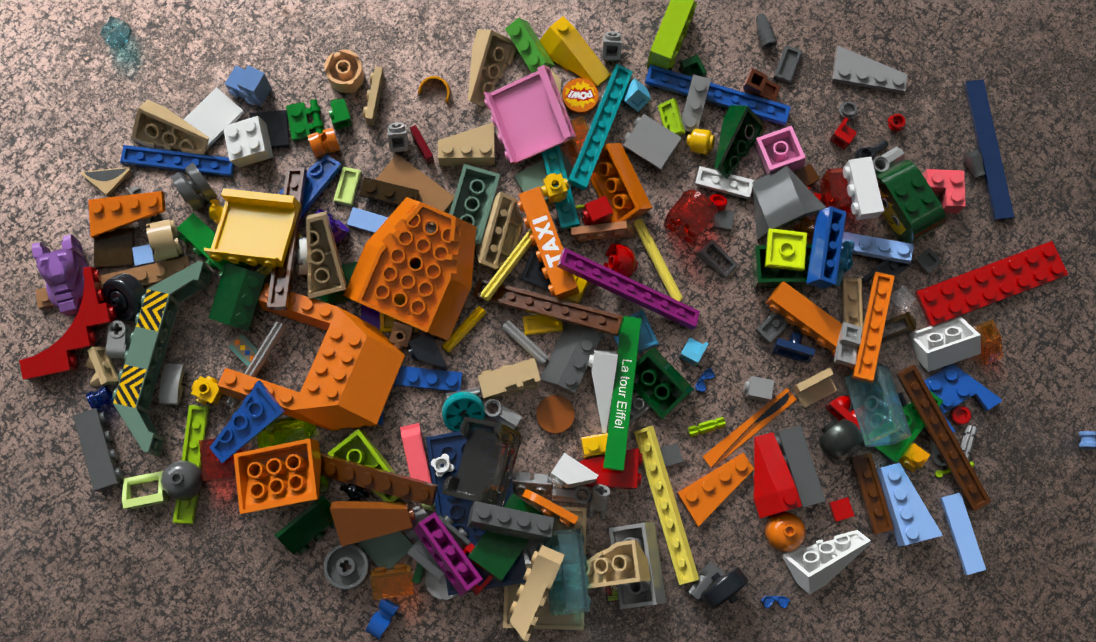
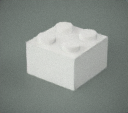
M259 116L223 126L229 161L238 168L273 158L267 124Z

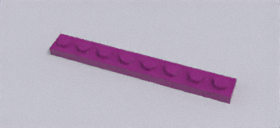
M564 248L561 252L557 265L558 268L693 330L696 328L700 311L571 250Z

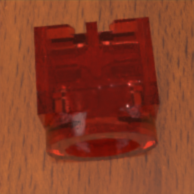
M843 168L827 169L825 175L819 181L822 203L826 208L831 206L845 211L846 215L853 214L851 210L852 199L847 193L848 182L847 178H844Z
M689 189L684 191L668 212L663 225L672 232L677 230V235L679 237L684 235V240L694 247L710 226L713 218L718 213V209L708 197L696 190Z

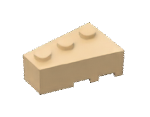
M535 358L513 365H505L494 371L486 370L481 372V375H478L484 401L538 388L541 382Z

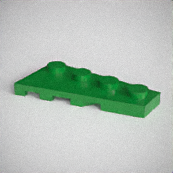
M931 392L939 407L943 400ZM910 401L866 436L864 440L897 463L924 428V424Z

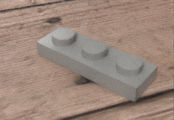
M697 75L692 77L682 115L684 129L687 132L692 133L694 129L699 127L711 82L709 78Z

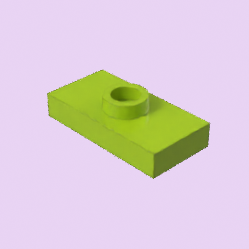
M673 98L658 105L663 126L678 136L686 133L677 100Z

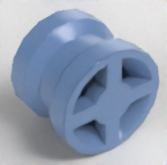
M1080 431L1079 437L1081 442L1079 443V448L1096 449V431Z

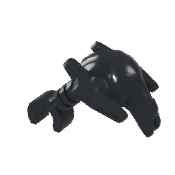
M344 483L340 486V491H344L350 499L348 501H356L360 497L369 498L370 496L367 490H363V487L348 484L347 486Z

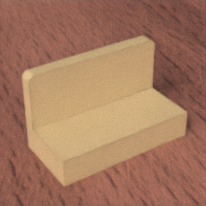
M831 368L793 387L796 396L804 408L837 391L830 378L833 375Z

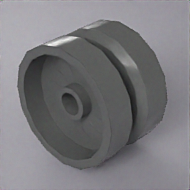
M191 163L185 167V172L190 178L189 180L180 172L173 175L171 179L186 203L188 202L196 212L204 206L203 201L198 195L202 194L208 202L218 196L195 164Z
M352 544L342 547L339 545L327 554L324 560V573L326 579L333 586L340 589H355L362 586L368 580L371 573V561L362 548ZM347 563L352 566L351 570L345 569Z

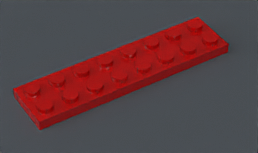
M1053 241L921 289L916 291L915 295L929 326L932 327L1063 278L1069 274Z

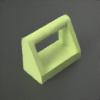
M164 471L124 478L122 492L123 509L132 510L169 502L168 495L163 490L161 484ZM159 480L158 494L132 499L130 485Z

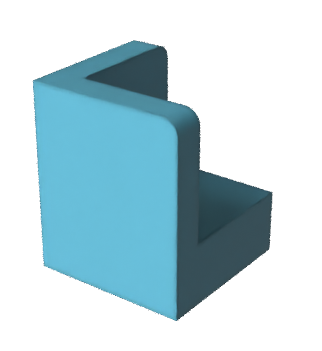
M635 78L627 85L623 95L625 102L638 112L651 100L648 89Z
M689 338L679 358L696 367L709 343L705 342L702 344Z

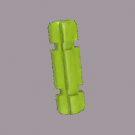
M719 417L715 420L699 423L698 426L688 427L690 437L699 435V433L704 434L714 431L716 428H724L726 422L723 417Z

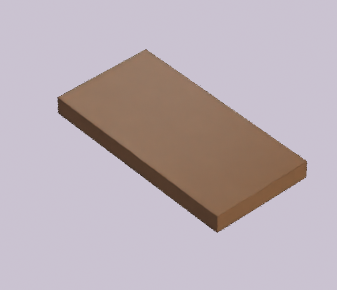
M398 154L395 155L375 179L419 190L417 201L443 212H446L454 200V196ZM431 222L429 225L433 227L435 223Z

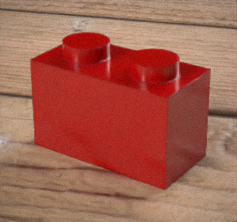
M606 195L586 203L581 219L584 226L611 223L613 210Z

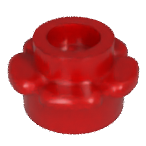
M894 114L888 118V127L891 130L898 132L903 130V127L906 125L905 118L901 114Z

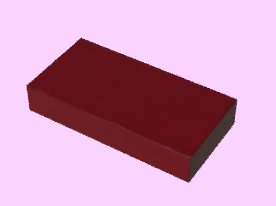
M416 125L410 127L411 136L428 165L434 162L433 154Z

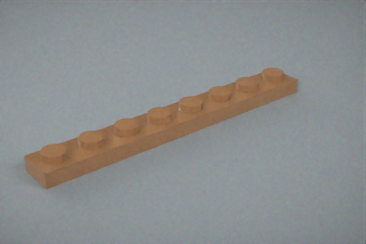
M186 256L101 275L100 288L102 289L103 284L108 279L121 273L134 276L143 287L155 285L190 266V258ZM46 287L35 290L39 309L55 307L49 300Z

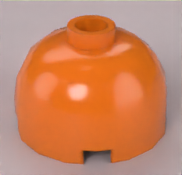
M781 512L772 516L767 521L765 535L769 545L775 550L788 552L800 547L805 539L806 530L805 525L798 516L789 512Z

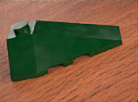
M730 105L723 119L714 169L724 179H727L739 166V161L749 154L750 148L756 146V138L761 137L766 128V125L747 105Z

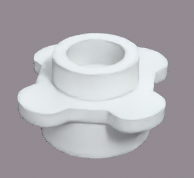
M442 454L441 457L431 461V465L436 470L438 477H442L445 473L454 470V465L450 463L449 455Z

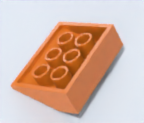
M309 438L234 454L239 512L241 515L319 499L321 472L319 441Z

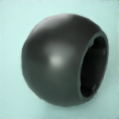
M834 419L821 429L824 434L819 438V445L827 457L837 461L862 441V434L858 426L852 421L842 419L837 422Z

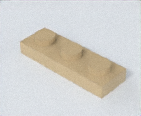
M375 66L374 73L370 75L371 90H367L366 100L368 104L363 109V118H365L367 125H375L384 80L382 67Z

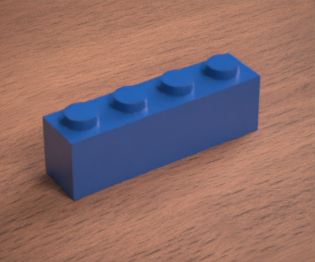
M830 206L817 212L806 284L821 289L836 285L846 218L845 211Z

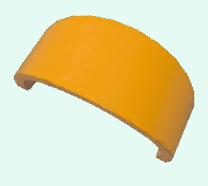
M430 76L421 82L418 95L421 94L427 82L436 79L441 80L447 88L446 103L449 102L451 88L446 80L438 76Z

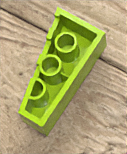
M361 429L356 430L327 453L329 456L395 473L366 432ZM372 490L385 502H399L403 499Z

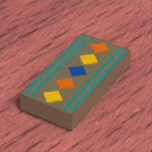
M242 333L228 345L230 350L247 367L258 352V349Z

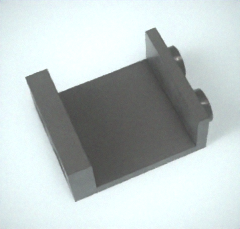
M446 514L444 517L438 515L462 550L467 544L469 545L471 541L467 539L470 536L462 528L459 530L452 526L454 521ZM418 539L407 553L439 580L444 574L421 540Z

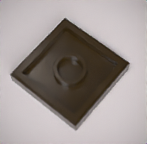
M120 228L94 238V267L98 269L134 266L132 250L134 247V229Z

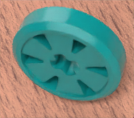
M455 393L447 398L443 404V422L452 432L479 428L485 419L484 404L473 393ZM462 410H466L467 414L465 413V416H461L460 412Z

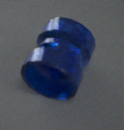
M106 385L100 387L96 392L86 393L87 401L92 409H100L102 405H110L114 401Z

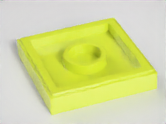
M769 228L765 267L804 271L807 233Z

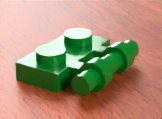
M316 99L310 100V108H306L304 102L286 105L293 142L307 140V135H310L312 131L322 134L324 124L320 118L321 108L318 106ZM308 116H313V123L309 124Z

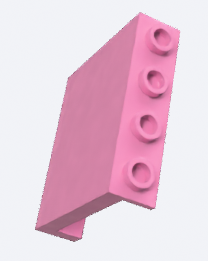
M540 66L537 68L538 71L491 93H484L486 97L484 99L485 104L493 115L491 116L492 122L499 131L498 138L504 144L506 149L505 156L511 163L517 164L576 138L554 77L548 66Z

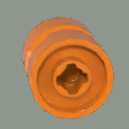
M333 127L323 130L322 134L316 132L307 135L315 158L326 155L327 151L333 153L340 150Z

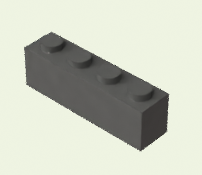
M94 408L73 415L93 490L103 492L123 485L122 479L124 474L117 464L119 457L111 443L113 435L107 429L106 423H108L106 413Z
M801 425L775 433V438L802 504V507H799V509L825 502L826 500Z
M474 501L470 508L467 527L547 543L552 536L554 518Z

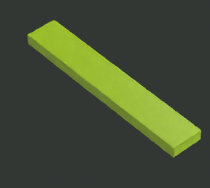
M189 405L181 460L194 463L202 471L210 407ZM198 495L186 501L176 500L173 517L174 524H195Z

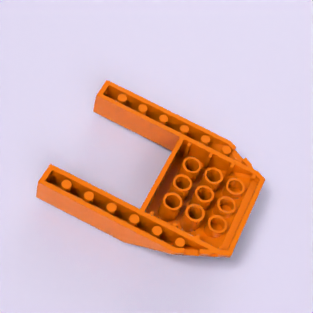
M266 283L258 299L262 310L326 330L327 333L300 392L225 368L217 384L221 394L243 401L253 390L256 382L261 381L285 411L283 415L331 431L349 427L377 426L405 355L393 343L389 342V339L376 326L337 306L313 298L308 299L307 296L290 292L288 310H269L267 308L270 284Z

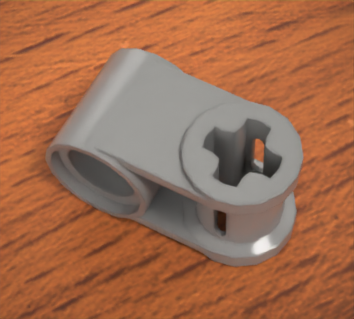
M113 321L108 326L107 358L124 359L125 352L129 350L131 328L121 321Z

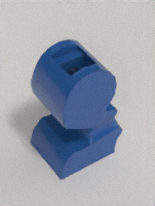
M386 597L381 599L378 606L380 610L373 615L365 632L380 640L388 625L392 622L393 616L397 614L401 606Z

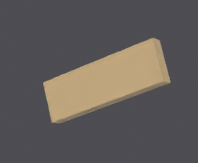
M843 278L841 282L843 323L856 325L863 329L861 278Z

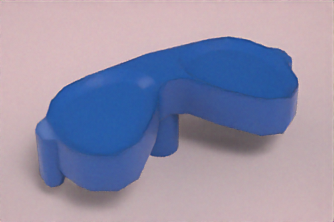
M712 368L706 369L695 385L697 392H705L706 385L704 380L715 377Z
M764 596L761 602L765 608H769L774 601L781 608H786L790 599L785 596Z

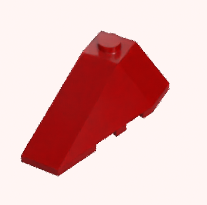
M771 432L754 437L753 501L759 519L802 507L795 483L774 433Z

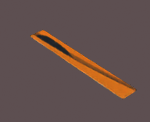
M788 388L783 390L703 455L704 460L711 468H714L795 402L796 398Z

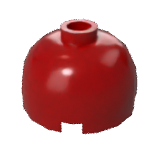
M611 244L605 255L608 257V264L604 262V266L630 278L638 267L634 252L622 244Z

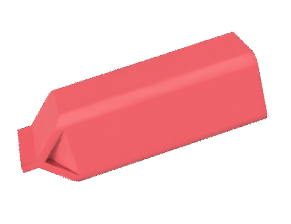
M416 423L400 427L410 478L432 483L420 424Z

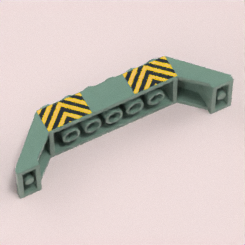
M201 261L148 288L146 294L142 296V307L135 319L136 327L130 335L131 344L129 350L125 352V364L119 372V384L112 396L114 406L143 452L160 457L165 438L158 434L148 412L180 303L202 289L208 290L213 272Z

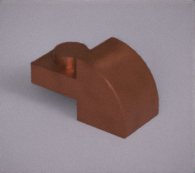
M751 68L743 90L745 93L775 102L781 86L768 80V76Z

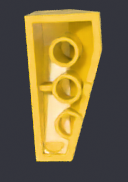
M564 16L552 24L540 39L541 44L553 62L561 65L563 69L577 74L580 78L590 80L596 87L611 76L576 28Z

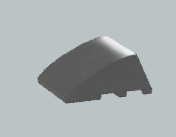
M787 165L752 182L757 240L767 237L769 228H783L826 208Z

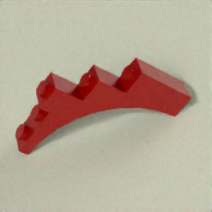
M92 266L83 268L84 290L78 314L64 335L48 349L35 356L19 360L23 380H33L76 371L77 357L73 354V351L96 347L97 335L92 328L108 325L115 321L117 317L115 307H111L109 303H103L105 296L103 289L100 288L99 282L102 279L97 268Z

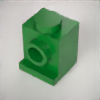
M345 99L332 100L330 102L332 109L328 111L334 129L338 130L352 126Z

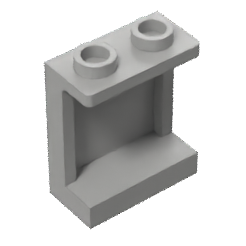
M643 114L641 118L638 117L634 122L632 133L628 132L623 139L624 149L630 150L662 172L681 143V137Z

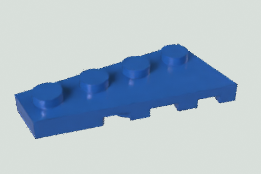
M261 381L256 382L253 390L243 400L240 408L235 411L227 426L222 429L209 447L221 463H225L285 412Z

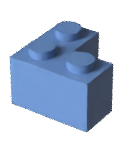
M249 65L246 69L235 66L225 82L229 94L236 98L240 96L251 105L257 104L262 106L272 89L265 73Z

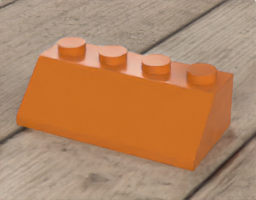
M606 144L601 150L590 180L599 198L606 195L613 210L611 223L629 222L639 218L653 207L622 144Z

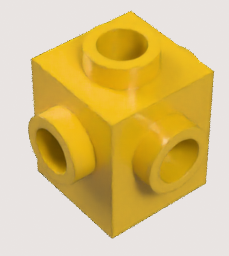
M553 173L543 179V186H541L544 198L547 197L549 204L560 202L567 198V191L570 189L567 179H563L561 173L557 175Z
M200 376L198 380H195L191 387V394L196 397L195 401L204 405L208 402L217 406L223 395L217 386L218 380L207 376V378Z

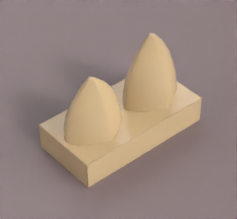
M91 347L88 349L89 356L85 366L96 371L89 385L92 387H102L118 383V375L111 358L106 356V347Z

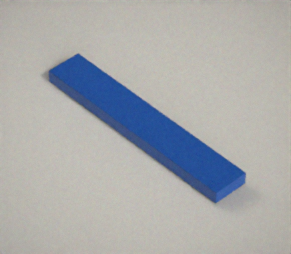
M123 145L120 159L122 165L185 172V167L194 163L201 174L233 178L235 167L228 157Z

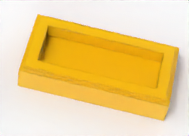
M540 315L523 316L526 336L563 331L562 321Z

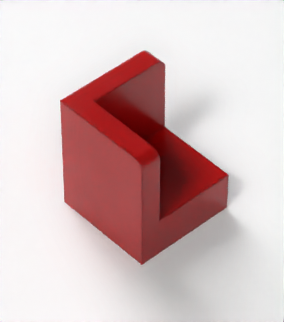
M846 117L830 138L831 142L843 150L847 148L857 134L855 130L846 125L848 121Z

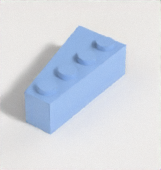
M897 463L876 469L894 527L893 532L898 547L943 536L901 464Z

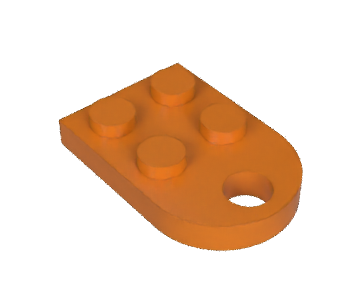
M525 489L521 496L529 503L540 508L543 515L556 517L559 519L558 523L566 528L570 526L575 527L579 517L527 489Z

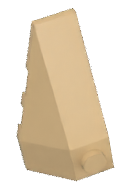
M147 100L138 107L131 140L151 148L164 147L166 150L178 149L182 152L204 155L209 137L166 107Z
M637 540L616 542L611 547L596 553L595 556L565 571L568 591L651 580L648 559Z

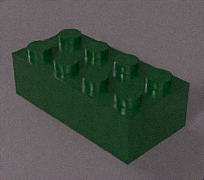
M812 244L806 245L804 271L765 267L767 245H756L752 250L754 288H776L783 281L791 287H815L806 284Z

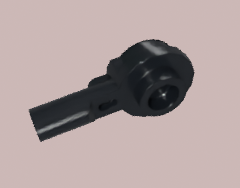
M883 140L872 148H860L855 154V159L872 157L873 161L875 154L887 147L888 142Z

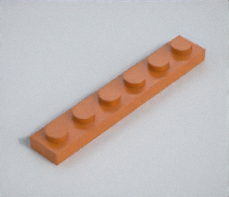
M875 272L861 334V344L859 345L852 379L872 383L874 380L895 277L893 275Z

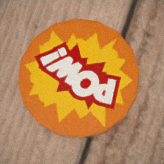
M576 78L569 81L564 86L562 92L564 106L575 114L588 113L596 107L599 98L595 84L584 78Z

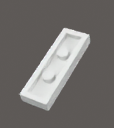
M700 166L695 186L749 200L754 180L732 174L727 179H724L716 170Z

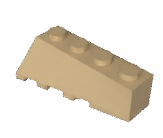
M327 211L308 215L306 218L308 299L346 290L347 283Z
M543 545L539 552H534L530 561L533 563L532 569L527 568L523 577L526 580L525 586L520 585L516 594L519 600L518 602L513 601L509 611L513 613L510 619L511 624L526 642L530 638L565 556Z

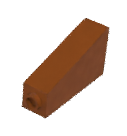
M335 501L332 502L330 507L341 547L413 528V520H416L414 509L409 508L408 502Z

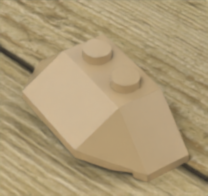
M499 192L494 198L481 244L475 245L479 263L494 270L500 268L516 248L523 225L520 211L517 207V199L503 192Z

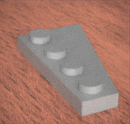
M837 46L832 82L904 94L906 91L908 74Z

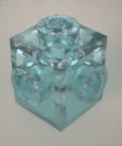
M110 16L107 23L102 26L100 35L105 40L104 43L109 47L122 49L129 42L132 30L126 22Z

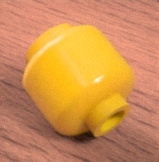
M694 129L691 135L688 134L687 146H690V150L693 153L707 154L714 148L715 136L712 135L710 130Z

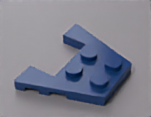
M954 364L948 365L924 380L928 389L943 400V403L939 406L943 416L946 412L973 395L986 412L1002 402L1001 398ZM946 419L948 425L950 426L952 432L954 433V432H955V429L952 427V425H951V424L949 423V421Z

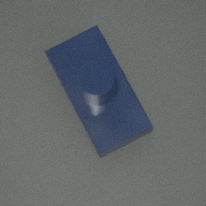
M794 332L791 334L790 341L778 338L773 346L772 353L809 364L814 357L815 349L801 345L803 336L800 333Z

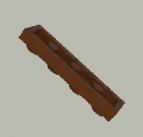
M868 453L852 457L851 462L873 535L894 530L872 454Z

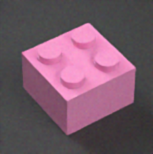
M792 126L756 138V150L767 175L786 165L791 171L804 167L806 157Z

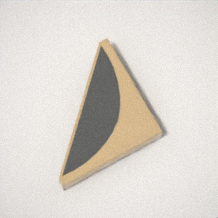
M126 167L85 171L81 175L109 197L132 170Z

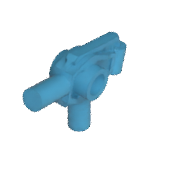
M845 241L843 243L844 248L840 253L836 286L841 285L844 273L852 268V253L855 245L853 241Z

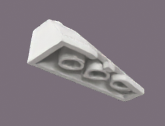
M594 350V354L589 356L588 366L592 367L591 371L602 433H606L618 354L617 351Z
M858 530L837 535L833 540L825 542L818 540L816 544L807 547L805 544L800 545L799 548L783 554V559L796 583L807 593L812 594L829 583L871 544V540Z

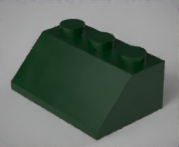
M225 263L208 318L248 331L266 275Z
M655 347L647 351L636 362L633 389L661 419L666 417L694 390Z
M322 495L277 532L275 537L293 555L297 556L300 554L302 556L310 549L309 545L314 541L317 543L326 536L325 532L329 528H336L330 511L331 500Z

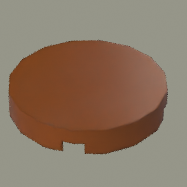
M547 396L537 407V422L548 433H564L574 422L575 412L573 405L563 396Z

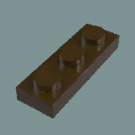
M364 177L359 195L360 197L399 206L406 197L417 201L419 190Z

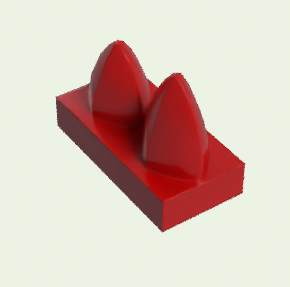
M850 396L838 397L825 407L839 421L848 419L856 424L859 430L865 426L863 423L867 417V407H859L849 412L848 410L851 405Z

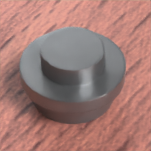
M844 102L839 107V114L842 118L853 119L857 114V107L853 102Z

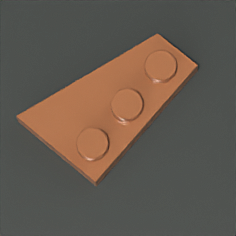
M627 221L571 228V235L581 242L588 241L589 239L636 238L635 230Z

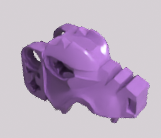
M72 234L63 236V242H61L62 249L53 252L42 242L33 243V258L36 259L39 273L46 282L50 302L59 308L60 314L63 313L65 316L78 314L84 290L83 268L88 267L84 261L85 256L81 242Z

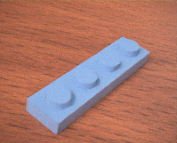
M843 232L841 251L844 248L843 243L845 241H853L855 245L852 254L906 264L911 263L914 244Z

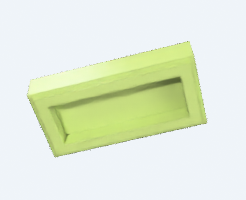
M343 166L333 200L334 203L353 207L362 174L361 170Z

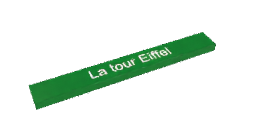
M623 316L624 321L619 335L618 359L603 469L622 472L624 470L641 318Z

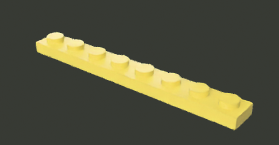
M648 426L635 431L634 434L640 454H642V461L679 585L699 580V576L654 427Z

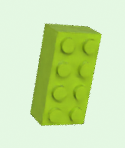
M670 0L651 47L646 67L654 65L667 70L669 68L673 69L677 54L681 49L683 39L695 14L697 6L695 0Z

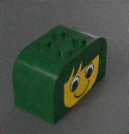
M905 160L876 175L884 207L882 214L900 242L915 244L935 233L945 224L946 215L940 201L913 162Z

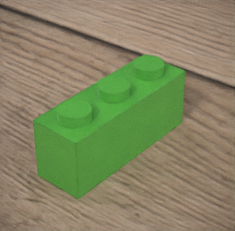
M517 18L505 28L532 73L538 71L537 68L543 65L550 67V69L555 66L528 21Z

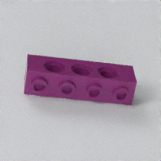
M435 512L417 524L414 532L461 597L483 580Z

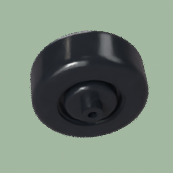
M121 273L108 279L103 284L104 303H109L111 307H115L116 318L123 321L135 319L142 307L141 298L146 294V290L140 281L130 274Z
M739 567L732 568L722 576L717 572L711 577L714 582L701 593V598L711 610L716 609L726 601L732 604L738 599L736 594L747 585L748 578Z

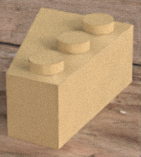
M493 122L438 140L439 166H464V164L495 165V130Z

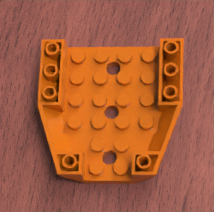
M406 197L366 242L344 296L449 341L472 288L477 227L432 206ZM431 222L437 226L434 233H428L426 230V226ZM415 258H419L421 261V266L418 269L411 267V261ZM399 294H403L406 298L405 303L402 305H398L395 301L396 296Z

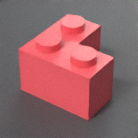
M926 169L922 175L934 194L939 195V201L945 213H959L966 206L964 171Z

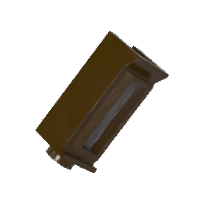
M909 311L885 321L881 345L912 333L917 329L916 320L910 315Z

